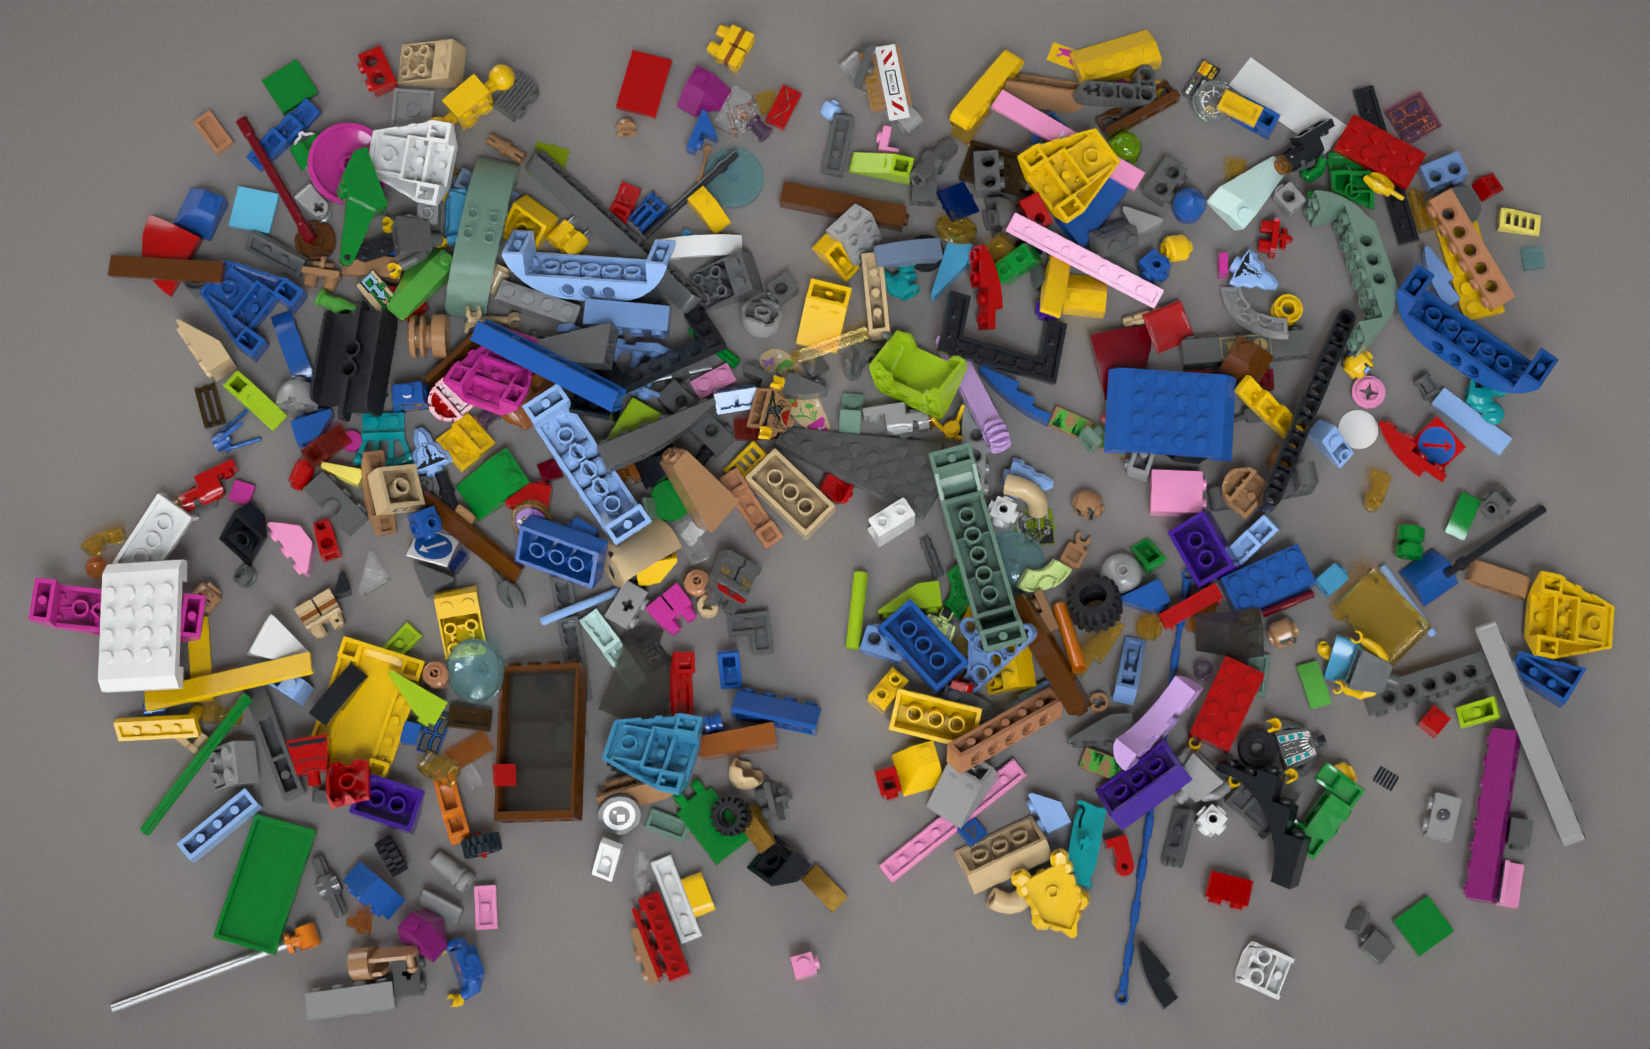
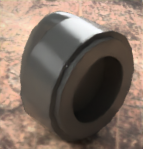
M248 565L239 567L233 576L234 582L242 588L251 587L257 579V573Z

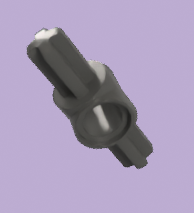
M316 857L312 860V864L319 878L315 882L318 892L324 901L329 902L335 917H342L347 914L340 896L343 893L342 885L336 873H330L324 857Z

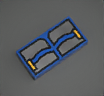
M441 714L435 725L429 724L428 727L425 726L416 751L423 754L432 753L435 755V758L438 757L449 729L447 728V715Z

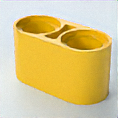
M701 872L681 879L695 918L716 910Z

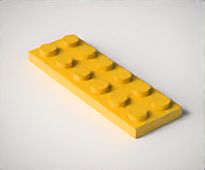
M1434 218L1431 219L1445 266L1454 277L1451 282L1452 288L1461 298L1458 302L1460 313L1472 321L1503 314L1505 312L1503 305L1492 312L1482 306L1480 294L1477 290L1474 291L1472 289L1468 274L1462 272L1458 265V257L1450 252L1447 246L1449 242L1445 236L1442 237L1438 232L1436 220ZM1476 220L1473 223V226L1475 227L1476 231L1482 239V235ZM1460 229L1453 230V234L1456 237H1463V232ZM1464 247L1466 255H1474L1472 248ZM1475 265V271L1483 274V266ZM1492 283L1485 284L1489 292L1495 291V286Z

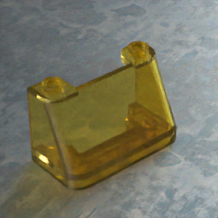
M1371 567L1329 608L1335 620L1338 622L1341 620L1344 622L1348 621L1357 631L1365 634V639L1370 638L1381 645L1388 654L1389 662L1393 666L1432 628L1426 618L1381 574Z

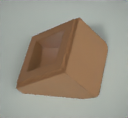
M461 504L457 506L455 512L472 526H475L477 523L476 516Z

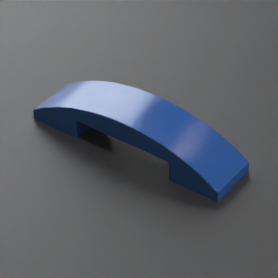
M291 310L272 317L271 320L293 380L295 377H304L307 379V382L311 383L313 369L305 352Z

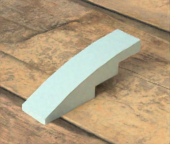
M597 609L579 620L631 693L648 681L646 675Z

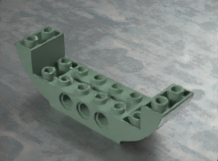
M1315 190L1304 208V217L1308 220L1310 227L1333 223L1334 233L1338 234L1340 240V250L1346 258V268L1352 276L1353 289L1357 291L1359 297V307L1363 309L1365 315L1364 321L1358 322L1347 340L1348 349L1352 351L1354 358H1356L1374 344L1390 319L1395 307L1398 286L1375 219H1370L1361 208L1340 195Z

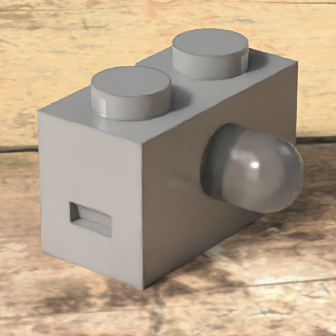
M1438 792L1433 797H1429L1426 809L1429 810V817L1424 818L1421 830L1424 831L1423 837L1450 843L1453 840L1462 799Z

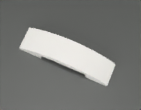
M709 234L659 239L676 241V247L670 260L692 257H727L735 252L742 251V235Z

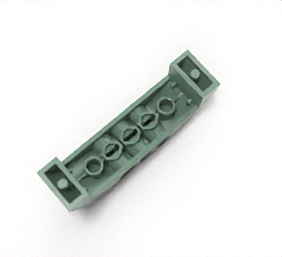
M484 157L478 158L470 180L453 253L444 314L467 319L466 306L470 305L471 312H476L478 306H481L482 316L488 315L490 306L489 296L514 186H517L521 165Z

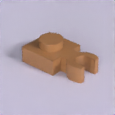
M1080 531L1076 534L1074 543L1069 541L1059 559L1060 563L1075 571H1078L1088 553L1084 548H1087L1091 542V537L1086 542H1082L1079 538L1082 533Z

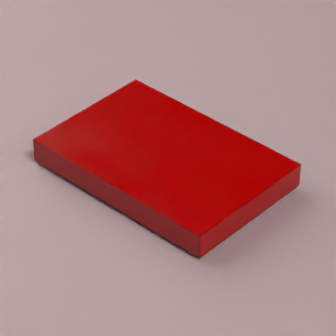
M632 50L616 109L656 119L672 66V60Z

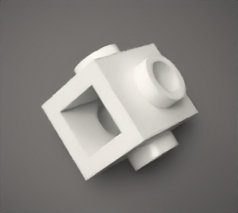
M998 496L996 501L991 500L988 512L990 513L993 525L1008 529L1010 522L1015 523L1019 512L1016 511L1017 504L1014 503L1015 501L1012 498ZM1001 507L1007 510V512L1002 513L999 508Z
M1212 804L1209 808L1204 806L1196 814L1199 817L1195 822L1198 825L1197 829L1203 835H1208L1210 838L1215 833L1219 836L1227 827L1224 824L1228 820L1226 817L1227 813L1218 805L1215 807ZM1209 816H1213L1217 821L1211 823Z

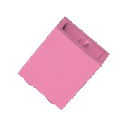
M1152 469L1150 473L1149 515L1193 517L1202 511H1206V499H1203V491H1206L1207 479L1203 478V471Z

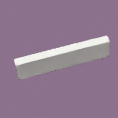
M668 855L651 862L681 943L684 944L701 937V931L672 856Z

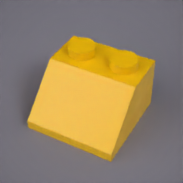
M526 194L513 203L507 216L503 238L508 241L513 230L534 231L537 252L547 240L546 236L555 228L559 218Z
M1069 274L1062 315L1104 319L1107 284L1092 276Z

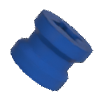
M716 713L715 716L703 715L707 735L724 731L721 713Z

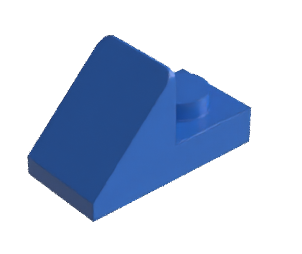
M705 110L701 111L686 145L687 153L694 156L697 150L700 151L702 149L705 139L718 143L716 132Z

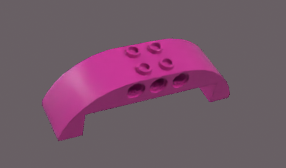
M35 578L28 620L57 629L100 636L102 589L62 585L54 579ZM184 593L181 609L180 642H191L201 638L206 595Z

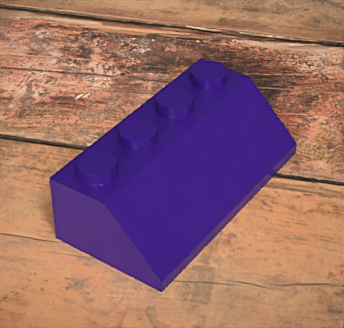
M1165 739L1138 758L1139 761L1136 765L1126 771H1120L1095 789L1109 816L1122 830L1193 780L1184 764Z

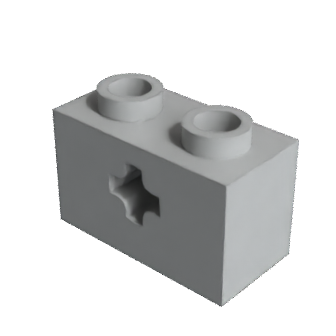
M627 581L621 587L604 615L605 620L628 633L630 628L634 629L639 621L637 616L640 611H645V608L650 603L648 592ZM632 603L633 610L628 609L626 612L624 605L629 606Z

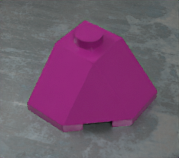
M697 65L686 82L677 107L694 117L700 116L702 110H705L707 113L722 111L734 92L716 75Z
M428 909L412 911L398 926L400 942L407 946H417L419 954L432 962H435L448 948L444 919Z

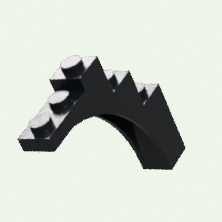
M1232 758L1218 762L1216 771L1231 776L1243 784L1257 800L1267 818L1274 843V868L1270 882L1287 889L1299 886L1312 837L1305 835V832L1302 830L1293 829L1299 805L1292 803V800L1289 798L1280 797L1286 773L1281 772L1280 768L1273 765H1267L1261 769L1253 766L1245 767L1240 765L1238 760Z

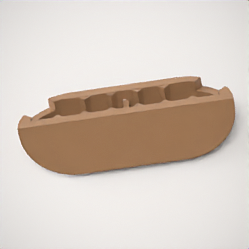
M1019 74L1018 78L1012 79L1009 77L1006 80V92L1034 108L1072 113L1084 106L1076 103L1073 98V92L1078 87V83L1028 74Z
M628 774L607 781L605 783L606 786L600 792L597 791L596 797L600 805L609 795L623 793L631 796V798L638 802L639 806L667 799L674 794L658 791Z

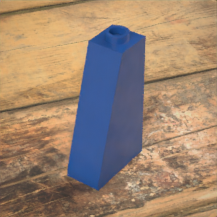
M1108 178L1081 215L1068 224L1058 218L1055 219V223L1070 241L1086 249L1089 245V232L1103 227L1127 195L1128 188Z

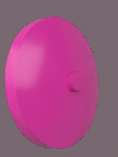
M356 123L333 125L321 132L310 147L307 158L310 179L321 195L336 204L344 205L343 200H339L336 189L354 151L367 147L368 152L370 150L373 131L366 126ZM379 180L381 188L383 190L386 184Z

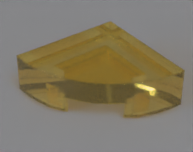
M775 90L755 95L761 116L770 112L776 99Z

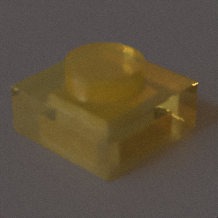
M1225 159L1224 181H1231L1238 175L1246 172V159Z

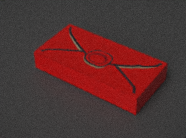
M783 85L765 122L784 131L802 93Z

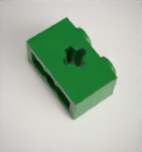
M1023 243L997 262L995 267L1001 284L1011 285L1042 263L1043 260L1033 245Z

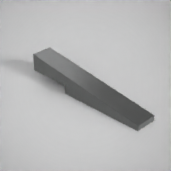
M560 577L550 578L555 611L576 604L573 582ZM576 612L557 620L564 664H567V660H579L580 664L587 666L579 615ZM587 672V701H592L590 679ZM567 675L571 703L575 704L576 675Z

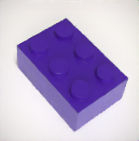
M1202 511L1167 532L1198 588H1206L1241 567L1210 511Z

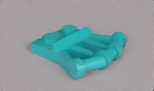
M404 412L383 413L380 417H375L372 414H362V443L354 458L353 465L358 467L362 465L363 452H366L369 442H373L374 451L380 450V442H388V460H385L386 467L405 465L407 463L412 464L414 462L406 443ZM395 441H400L405 455L395 459Z

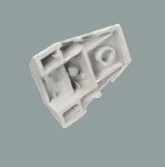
M430 120L402 127L396 126L374 130L369 155L378 179L418 203L438 206L450 189L458 150L454 125L452 123Z

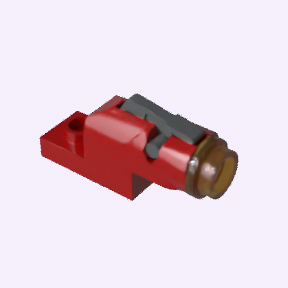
M230 459L194 476L198 487L195 488L193 486L185 493L176 496L177 499L173 500V502L191 515L216 508L218 500L226 495L220 480H227L235 476V473L239 471L233 459Z

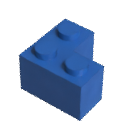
M361 861L343 880L349 886L346 890L364 906L369 903L372 906L369 910L378 918L383 915L389 920L406 901Z

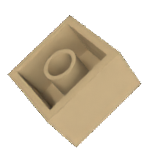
M416 464L378 467L367 475L376 516L415 512L425 505Z

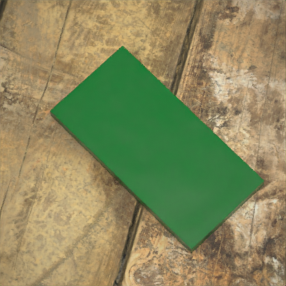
M258 814L254 815L213 935L214 939L276 956L317 835L316 830Z

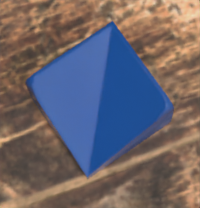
M406 721L400 742L403 745H415L418 735L424 727L421 724Z

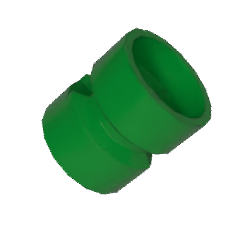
M1415 525L1398 526L1397 539L1399 543L1395 547V557L1403 560H1422L1424 547L1421 543L1425 540L1426 529Z

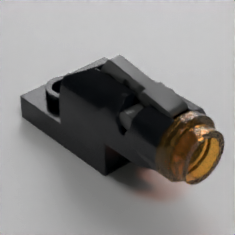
M1332 118L1321 119L1289 138L1292 146L1274 161V167L1280 175H1289L1290 173H1296L1315 165L1316 158L1325 150L1320 137L1327 135L1329 129L1335 126Z

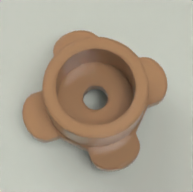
M631 119L620 120L615 126L616 130H618L617 136L630 137L636 135V123Z

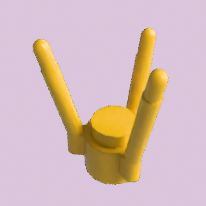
M961 405L956 419L946 422L944 426L934 417L931 418L932 422L939 428V431L944 432L946 438L954 439L956 442L963 438L959 435L961 429L959 423L965 405Z

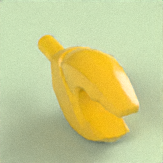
M1373 172L1363 178L1364 182L1374 192L1386 197L1391 194L1400 201H1403L1404 196L1394 190V184L1385 175Z

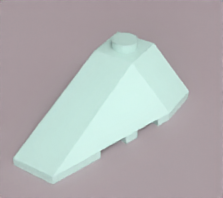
M1271 156L1245 173L1219 186L1206 202L1234 231L1242 230L1258 213L1286 172L1282 169L1279 160L1275 156Z

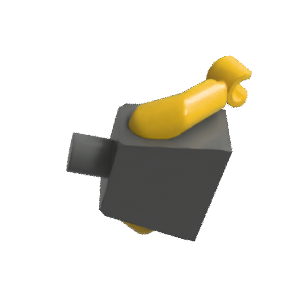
M1355 631L1360 634V640L1356 641L1351 638V641L1355 644H1362V646L1358 645L1345 681L1337 680L1334 682L1341 685V690L1333 689V692L1335 694L1344 692L1345 695L1364 699L1375 696L1376 693H1383L1386 684L1397 687L1400 675L1391 672L1393 665L1389 662L1388 654L1378 643L1370 638L1365 639L1363 632Z

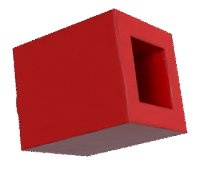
M1433 705L1417 726L1434 739L1451 718Z

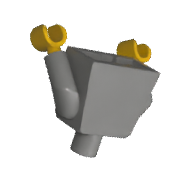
M1194 737L1190 738L1187 747L1179 755V759L1193 779L1174 794V798L1182 805L1190 797L1196 803L1199 800L1203 802L1218 800L1231 789L1241 784L1240 782L1236 785L1233 784L1231 776L1226 779L1220 772L1216 771V768L1198 752L1201 742L1196 747L1191 744Z

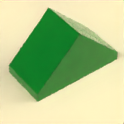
M1148 537L1129 547L1146 576L1163 567L1167 561L1166 556Z

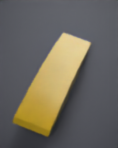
M1050 254L1049 261L1045 267V279L1041 285L1040 312L1060 318L1068 284L1070 264Z
M1245 375L1234 389V392L1259 418L1284 439L1293 414L1286 406L1279 404L1269 391L1263 390L1251 376ZM1296 425L1298 430L1303 431L1301 426Z

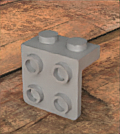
M857 204L849 208L826 230L829 237L843 245L851 264L854 266H858L862 262L861 254L873 252V247L883 242V237L872 213Z

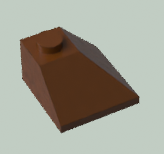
M1238 335L1216 374L1235 377L1236 385L1242 381L1245 375H1249L1259 384L1274 356L1259 345Z

